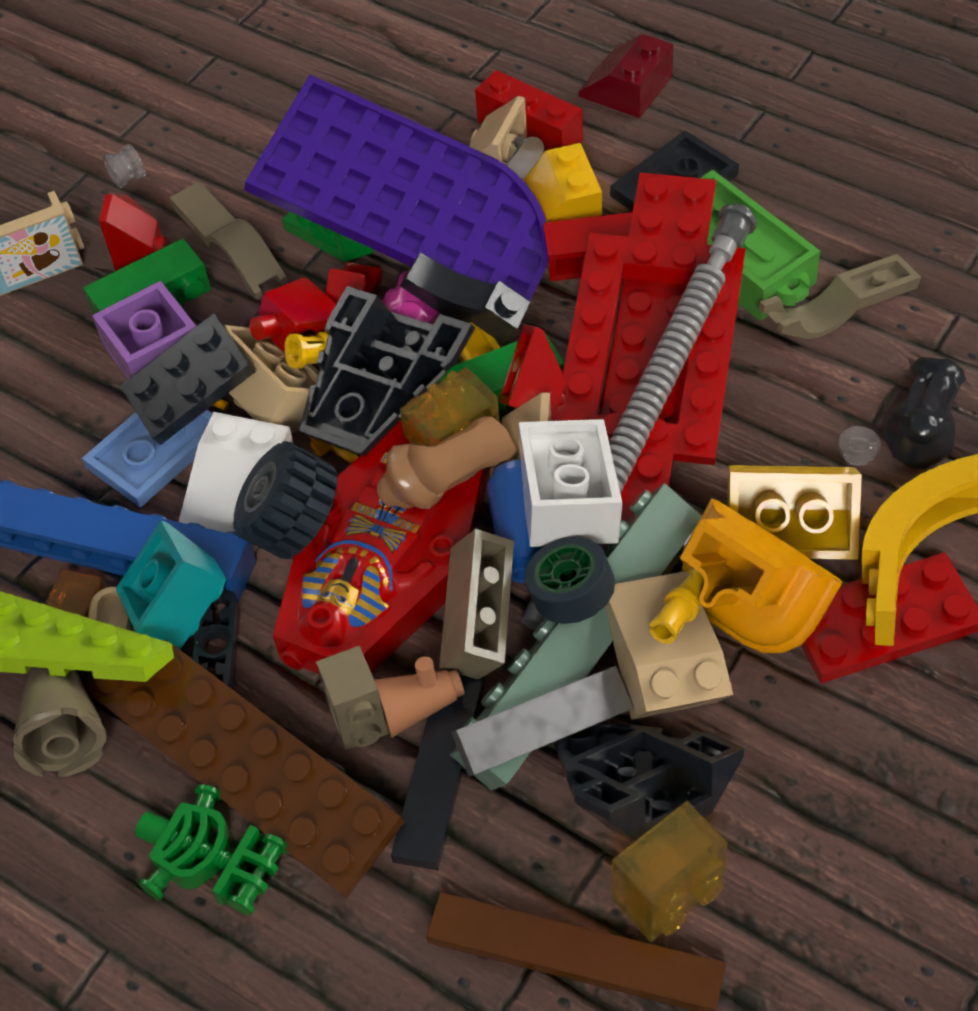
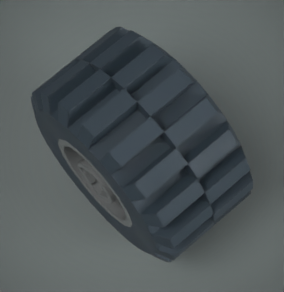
M283 441L281 444H276L255 464L240 490L233 519L235 534L281 559L287 560L291 559L294 555H298L315 538L329 515L337 487V472L335 468L291 442Z

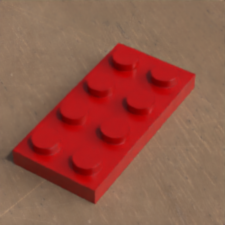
M943 552L903 565L898 582L894 646L875 645V626H866L867 598L876 599V596L869 595V584H863L862 579L840 586L818 626L801 647L820 684L977 633L978 606L947 554Z

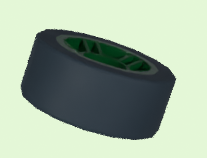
M575 536L553 541L533 555L525 570L524 582L538 613L552 622L561 624L577 623L595 616L608 604L614 593L615 577L602 547L591 539Z

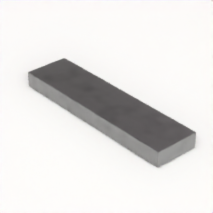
M613 666L451 732L470 777L631 710L633 705L617 667Z

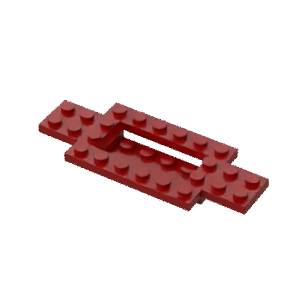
M640 172L629 235L589 233L563 369V375L566 380L564 387L566 400L563 405L557 407L554 421L604 419L608 441L613 436V432L617 428V424L622 418V414L626 410V406L635 392V388L639 384V380L648 366V362L652 358V354L662 334L665 332V328L669 324V320L673 316V312L683 292L686 290V286L690 282L695 268L699 264H707L711 256L709 253L711 245L707 244L716 193V180ZM737 248L731 261L724 264L721 271L726 277L725 283L721 287L716 301L713 303V307L701 328V332L697 336V340L688 354L687 360L684 362L675 385L667 397V401L663 405L657 421L654 423V427L646 440L644 448L641 450L640 456L637 458L635 466L632 468L630 476H628L626 484L623 486L624 488L621 492V520L625 522L634 513L629 507L641 492L647 489L651 493L664 483L669 487L674 461L715 466L746 248ZM622 279H623V289H622L621 301H620L619 312H618V317H617V323H616V329H615V334H614V340H613V345H612V351H611V357H610V362H609V368H608V373H607V379H606V385H605V390H604V396H603V401H602L601 413H600V415H598V413H599V407H600V402H601L602 391H603L604 379H605V374H606V368H607V363H608L609 351H610V346H611V340H612V335H613V329H614V324H615L616 312H617V307H618V301H619V296H620L621 284H622Z

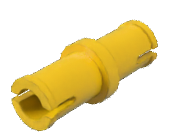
M695 568L688 572L687 577L679 587L673 588L666 595L664 600L665 606L649 624L651 626L649 632L652 637L663 644L673 643L687 622L693 621L700 613L701 603L699 596L704 586V579L702 574Z

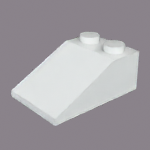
M213 412L198 443L179 522L185 524L191 522L198 523L207 529L225 533L228 531L235 532L233 528L235 506L247 476L260 458L278 443L281 444L283 441L293 443L290 427ZM251 543L255 553L257 546Z
M604 419L519 422L518 432L525 518L530 547L545 546L560 538L575 536L591 539L597 544L618 543L622 499Z

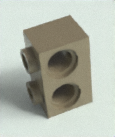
M360 645L316 661L327 704L345 750L356 746H369L380 737L388 735L378 688Z

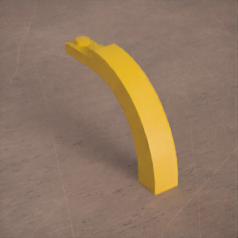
M978 454L953 460L918 475L895 491L880 506L872 518L862 547V583L869 584V595L876 596V599L867 598L866 626H875V645L894 646L898 582L900 572L909 554L923 539L940 527L978 513Z

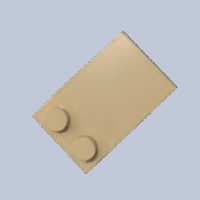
M687 571L615 584L614 593L605 606L621 678L633 705V709L629 710L631 720L713 704L733 695L722 648L702 605L698 616L693 621L687 622L673 643L663 644L654 639L649 632L650 622L665 606L664 600L666 595L673 588L681 585L687 577Z

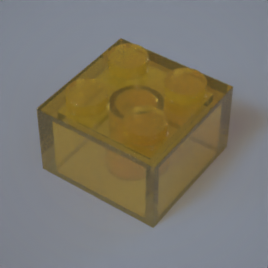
M686 801L612 860V901L650 942L662 933L665 936L673 934L686 921L687 912L698 903L702 906L709 904L722 891L728 842Z

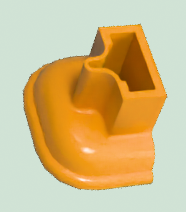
M715 499L710 500L680 557L683 562L680 572H689L692 568H695L703 576L704 586L700 593L699 601L709 621L744 646L763 654L785 653L801 646L814 632L843 583L841 579L811 561L793 547Z

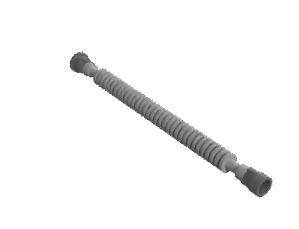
M725 205L720 209L718 213L719 222L711 237L713 241L709 249L711 256L707 264H699L695 268L694 274L691 276L690 282L687 284L686 290L683 292L673 312V316L670 318L669 324L666 326L665 332L662 334L652 354V358L649 360L648 366L645 368L639 384L636 386L635 392L632 394L626 410L623 412L622 418L619 420L617 428L609 440L620 494L628 480V476L632 472V468L637 462V458L641 454V450L646 444L654 423L663 409V405L667 401V397L675 385L684 362L687 360L688 354L691 352L697 336L701 332V328L713 307V303L716 301L717 295L725 283L726 277L721 271L724 264L731 261L737 247L742 248L748 234H752L757 227L755 216L745 205ZM531 598L520 621L527 628L535 631L545 617L538 613Z

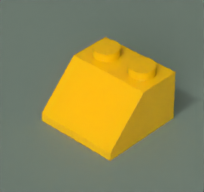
M581 143L545 151L523 180L539 202L546 222L602 216V190Z

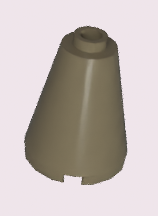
M30 667L12 741L14 758L21 768L33 775L44 777L43 771H58V777H69L86 771L98 762L103 755L102 748L106 743V730L77 670H70L65 677L50 676L48 668Z

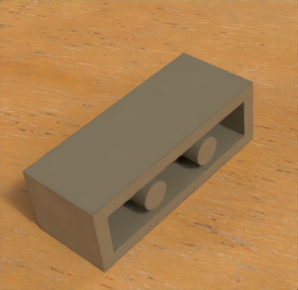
M474 529L451 547L439 669L447 671L456 669L459 675L479 680L505 664L514 551L513 540Z

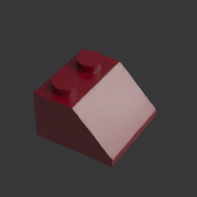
M641 34L610 52L579 90V97L640 119L672 78L673 44L645 34Z

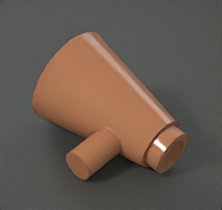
M421 657L415 662L417 674L374 679L378 688L386 728L390 738L397 736L457 700V697L465 695L456 669L449 672L447 670L435 671L433 660L429 657Z

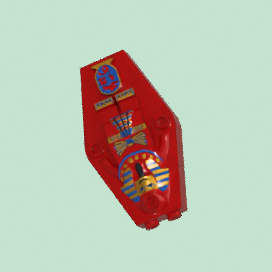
M416 406L365 457H358L337 476L336 494L325 523L309 545L298 555H294L273 633L279 658L284 664L296 670L305 668L319 674L316 661L360 645L372 674L445 604L451 547L474 529H478L490 467L479 470L470 479L445 491L441 500L430 509L386 506L377 494V483L383 474H386L388 452L394 445L435 446L453 434L465 429L469 423Z

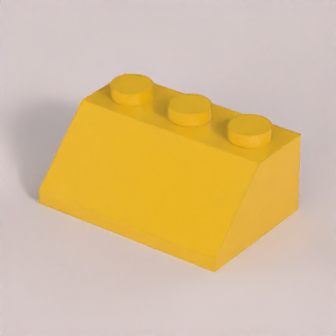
M728 465L727 506L765 529L809 559L858 560L862 475L856 467Z

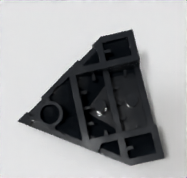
M599 722L553 742L575 803L610 830L643 847L654 845L659 840L711 815L744 757L743 747L708 732L691 731V734L685 738L664 736L663 728Z

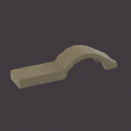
M200 181L169 197L175 212L209 249L219 245L228 255L241 276L245 288L256 300L262 297L259 285L274 277L281 286L288 283L285 273L253 226L244 219L238 218L236 220Z
M895 254L837 274L831 284L818 297L797 308H784L782 300L778 296H774L760 301L758 309L763 314L769 316L777 325V330L781 334L804 339L818 338L839 328L859 309L917 289L921 276L900 255Z

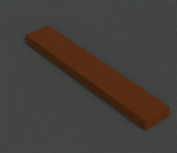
M440 892L426 936L427 943L693 1011H717L726 969V962Z

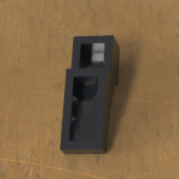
M421 252L414 259L400 284V287L440 314L464 322H471L502 344L518 329L530 304L528 300L499 280L496 284L467 277L437 263Z

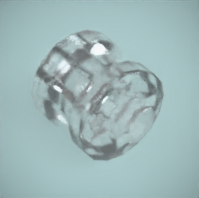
M131 144L122 146L121 152L116 154L108 153L103 156L104 165L118 188L126 186L128 180L132 178L140 179L146 176L144 165Z

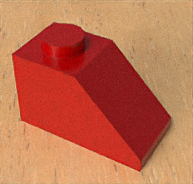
M523 325L498 402L518 408L540 393H550L551 420H553L557 407L563 405L566 400V391H564L566 380L543 329Z

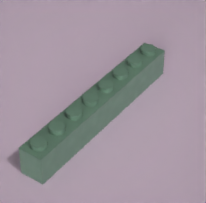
M665 483L651 493L645 489L637 496L629 507L634 513L627 522L624 520L620 522L619 542L609 544L604 551L614 574L615 584L661 576L694 531L701 518V515ZM605 607L595 616L577 623L561 624L545 618L532 635L537 641L529 651L525 648L522 649L508 665L507 670L512 674L503 685L499 682L496 683L482 699L481 704L486 708L477 720L471 717L461 728L586 678L613 641ZM456 746L450 756L465 768ZM531 751L474 776L490 790L507 785Z

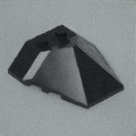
M347 286L327 320L325 331L329 335L324 352H319L317 364L320 366L316 385L310 386L299 431L308 437L365 457L457 362L475 327L471 323L439 314L434 325L391 312L377 295Z

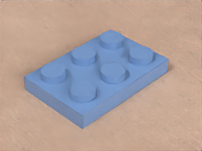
M206 410L160 446L152 439L135 412L82 457V461L86 469L141 508L194 461L198 443L213 413Z

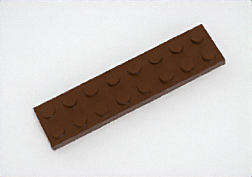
M173 644L174 658L146 682L95 679L93 676L84 686L91 696L202 784L212 786L221 791L220 798L262 832L275 835L288 844L285 849L346 898L405 823L398 814Z

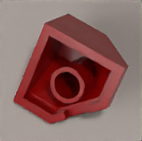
M105 194L99 224L115 271L168 246V239L166 236H162L158 221L128 195Z

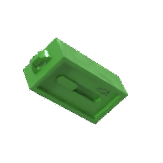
M714 170L702 176L701 178L716 180V193L707 245H712L713 243L711 237L719 222L718 213L723 206L733 204L745 205L752 211L757 220L755 231L752 234H748L742 248H746L738 304L759 321H762L768 315L763 314L758 309L760 301L778 296L782 300L783 306H795L796 303L809 296L810 287L817 280L820 250Z

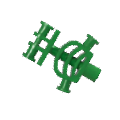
M197 785L195 794L198 797L195 804L181 802L170 820L149 811L140 817L136 825L135 836L155 845L149 854L155 871L147 880L141 878L138 884L147 894L158 901L164 897L162 890L170 881L185 889H195L213 878L220 869H223V873L212 890L217 903L223 906L228 903L236 911L251 916L255 910L252 904L257 895H264L268 888V885L262 880L264 874L275 876L278 871V866L275 863L281 854L288 852L285 850L288 845L285 841L272 834H265L262 839L258 828L252 825L247 829L235 852H230V831L221 813L213 809L215 802L221 801V791L209 785ZM213 827L218 829V836L214 845L211 843ZM263 841L265 845L263 846L261 852L257 854L256 851L258 850L260 844ZM247 867L254 870L253 874L245 871ZM238 885V886H240V888H239L238 892L236 893V895L234 896V895H232V893H233V891L235 890L236 886Z

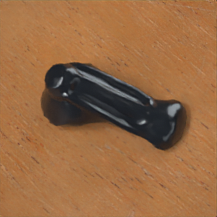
M921 357L913 363L910 369L915 380L910 386L907 398L892 411L891 418L887 420L884 438L892 456L910 467L925 469L945 460L954 447L955 421L951 414V407L959 387L966 380L963 368L948 358Z

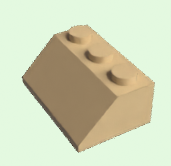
M225 325L256 371L229 392L234 398L233 402L238 407L244 409L254 420L288 426L291 433L298 431L310 390L308 388L311 385H316L319 371L312 364H305L301 369L291 368L286 362L285 352L270 338L256 340L252 336L250 328Z

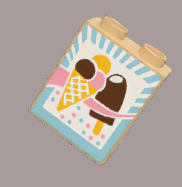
M55 191L47 193L52 206L0 225V296L83 265L78 251L84 249L82 239L77 228L70 229L69 224L75 223L74 216L68 202L60 203Z

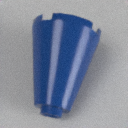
M512 460L494 469L491 479L488 478L486 490L494 534L514 541L511 580L517 583H525V570L533 555L544 546L530 547L525 518L521 460Z

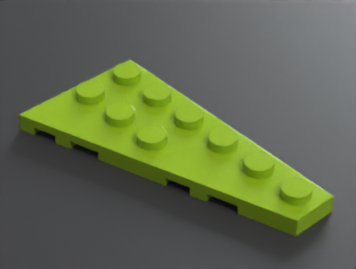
M0 591V672L27 674L30 667L48 668L50 676L66 677L70 670L92 671L95 679L146 682L174 658L172 643Z

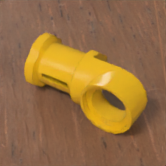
M319 332L316 336L310 337L289 334L285 341V358L289 367L301 369L305 364H317L319 352H324L329 334Z

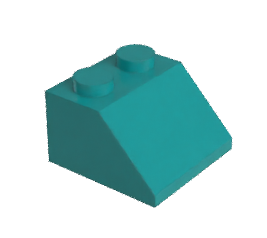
M160 520L116 587V591L135 632L163 641L166 639L180 650L188 637L193 636L198 630L201 618L211 603L220 597L227 579L213 557L169 523Z

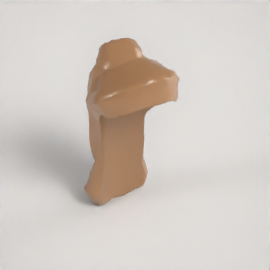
M492 416L479 417L474 419L465 429L453 434L435 446L394 445L388 452L386 474H383L377 483V494L386 506L430 509L441 500L445 491L470 479L479 470L512 461L518 448L511 440L507 429Z

